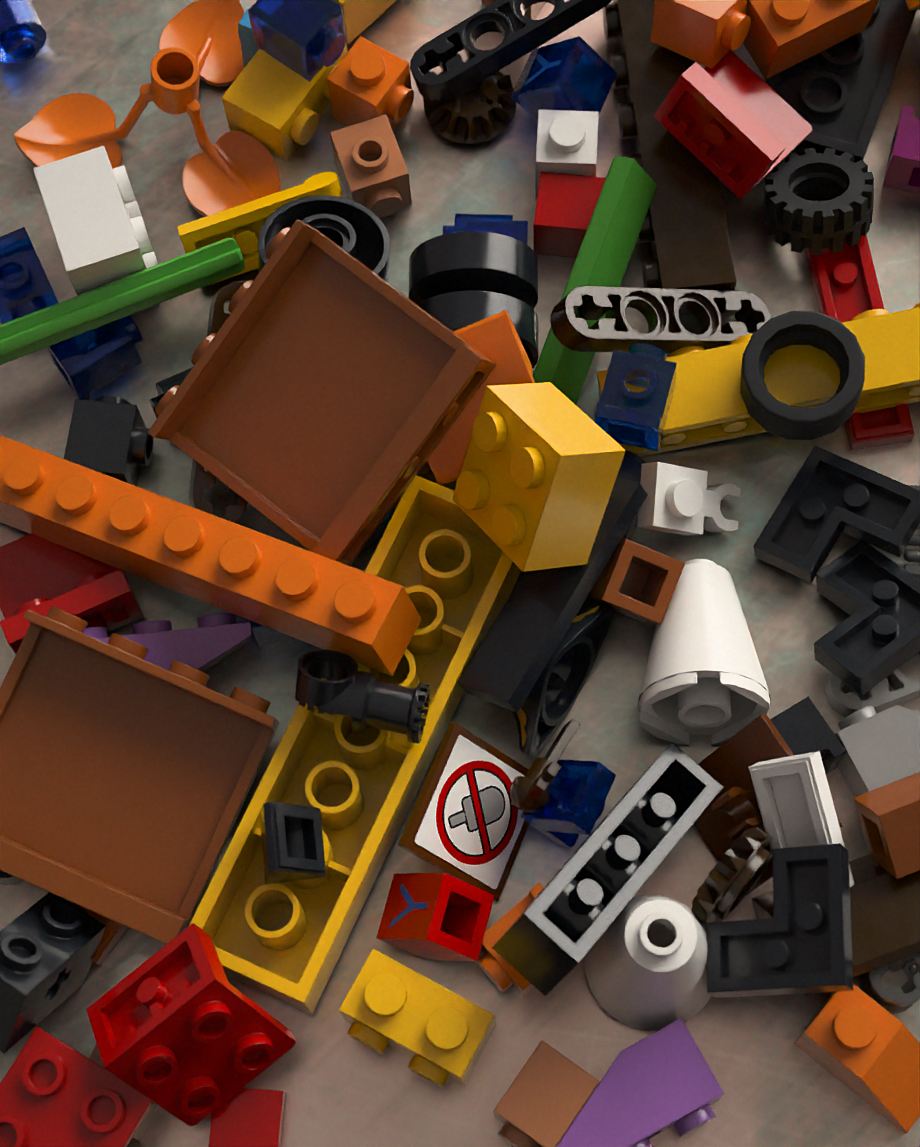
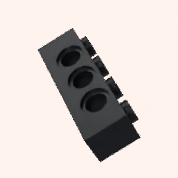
M672 742L638 778L492 949L546 996L580 963L723 786Z

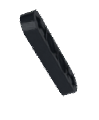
M497 0L425 43L415 51L411 58L410 70L418 91L425 99L434 102L452 99L603 9L613 0H569L567 2L564 0ZM538 2H548L555 6L550 15L540 20H531L524 16L526 10ZM498 32L504 35L503 41L496 48L480 50L474 47L476 40L485 33ZM461 50H465L468 59L465 63L461 54H457ZM440 66L442 70L447 71L444 75H441L439 77L435 72H430L433 68Z

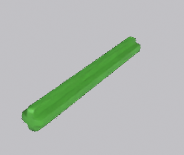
M228 237L0 325V365L240 273L245 268L241 250L234 238Z

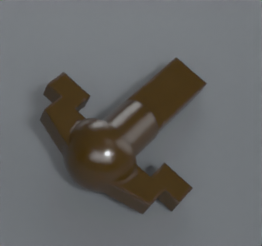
M574 719L566 723L544 758H535L525 776H518L514 779L510 788L511 805L525 812H536L546 806L550 800L547 790L561 768L557 762L581 724Z

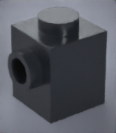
M100 396L95 401L75 399L64 459L137 486L141 465L148 466L152 458L153 436L148 433L150 428H146L137 405H132L125 399L115 396Z

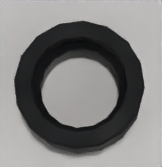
M790 311L769 319L752 334L742 357L740 394L749 415L766 431L788 440H813L833 433L852 416L861 396L865 380V356L856 336L839 320L817 311ZM790 345H810L827 352L836 361L840 370V384L835 395L826 403L812 408L793 407L778 401L768 392L764 382V367L769 357L776 350Z

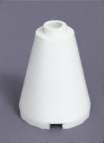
M693 559L685 562L662 624H656L638 699L640 722L642 727L653 736L675 744L690 745V734H711V745H722L759 715L766 713L768 716L771 696L730 573L713 561Z
M662 895L634 896L584 956V971L592 996L610 1015L632 1029L658 1031L680 1018L686 1023L702 1010L712 996L707 993L706 925L692 913V908L670 897ZM653 944H657L663 948L656 947Z

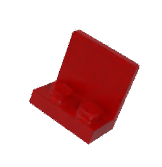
M732 50L712 69L707 66L703 69L697 62L681 74L653 116L741 200L812 132V126Z
M33 533L0 547V608L5 618L0 621V625L8 645L15 654L31 624L23 618L27 609L46 617L50 607L53 606L88 622L86 628L106 627L107 632L144 617L125 571L57 545Z
M194 923L86 1009L104 1068L147 1098L150 1097L154 1103L188 1126L197 1125L296 1044L291 1030L228 982L210 935Z
M36 1026L0 1083V1147H127L151 1108L153 1101L150 1097L147 1098L104 1067Z

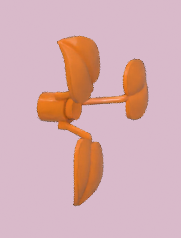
M196 0L168 22L160 37L159 52L153 57L151 62V83L143 84L140 87V96L122 125L118 128H115V114L106 102L91 94L72 93L52 100L27 125L14 133L17 147L35 167L104 146L113 169L122 164V152L116 140L124 139L129 135L148 103L154 101L159 109L169 114L179 115L186 112L190 116L198 144L204 151L191 157L185 164L182 173L183 192L190 205L197 212L206 217L281 191L277 166L269 150L261 141L243 131L235 130L222 135L213 146L207 136L200 113V104L198 103L199 77L212 86L231 85L245 68L240 38L238 36V22L244 14L240 0Z

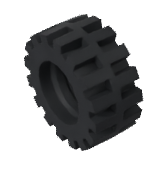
M815 148L804 149V155L798 156L795 152L790 153L785 158V163L781 162L765 177L764 223H766V231L769 236L775 235V242L782 247L787 243H791V251L801 253L804 248L811 249V255H822V249L830 248L832 253L843 251L844 243L851 247L859 243L860 235L866 236L870 230L874 203V177L872 172H868V165L862 160L854 163V155L844 152L841 156L836 155V149L825 148L824 153H816Z

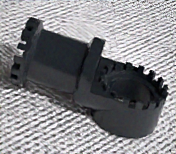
M311 651L304 654L298 660L295 699L299 701V705L304 707L307 703V710L313 711L314 706L318 707V713L321 714L329 712L330 714L352 717L351 728L353 731L363 733L367 727L406 734L409 742L420 744L426 724V719L422 718V715H428L429 709H424V707H428L430 704V684L420 682L416 688L377 681L374 673L359 671V665L353 658L338 651Z

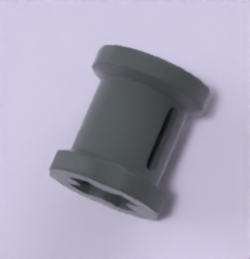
M920 952L859 975V989L893 1015L906 1011L920 999ZM888 969L891 972H897L902 969L906 973L908 981L901 988L898 985L886 988L882 983L881 977Z

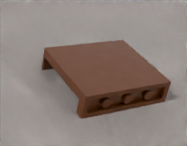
M297 219L291 228L286 227L273 238L265 255L268 261L254 281L249 280L245 282L233 295L228 306L231 314L217 334L212 333L208 335L198 345L191 359V363L194 366L182 384L172 387L161 398L155 409V415L158 418L148 433L154 438L170 440L309 551L351 566L497 364L320 231Z
M51 606L45 617L27 609L23 618L31 624L0 687V870L167 944L189 926L280 723L275 717L266 714L271 702L234 686L230 697H227L205 687L210 676L189 665L173 660L168 670L144 660L149 650L148 648L123 636L112 633L106 644L84 634L83 632L88 622L66 611Z

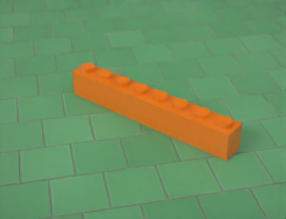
M0 435L1 523L29 534L33 533L57 545L321 649L347 654L357 663L393 676L422 619L402 585Z

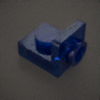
M559 759L557 764L561 768L547 790L550 800L546 806L536 812L523 811L520 817L560 846L573 847L579 834L590 835L596 820L604 810L605 800L616 777V774L597 761Z

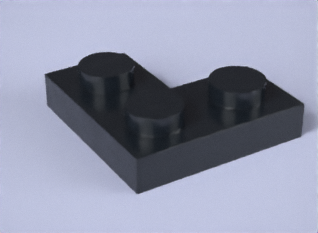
M814 446L753 545L755 557L810 583L814 580L816 573L820 570L842 532L900 558L920 524V490Z
M859 541L816 573L817 591L851 616L814 643L815 660L862 696L920 652V580L864 541Z
M841 843L772 849L774 918L706 923L707 993L716 998L853 991L848 850Z

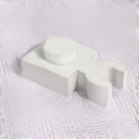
M662 462L644 463L641 468L640 484L648 496L638 511L637 527L686 536L702 535L704 529L708 532L737 530L739 522L724 518L720 510V503L723 498L740 497L741 489L731 483L707 486L708 471Z

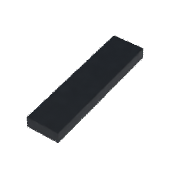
M617 476L587 564L524 572L458 680V684L468 694L516 713L519 712L646 500L648 494L639 482Z

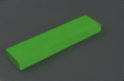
M615 156L612 160L561 300L576 287H620L657 187L655 181L635 159ZM575 310L574 314L576 318H580L578 310ZM586 320L588 329L598 320ZM550 327L532 375L535 383L551 382L576 405L595 352H579L567 348L556 338L552 327Z

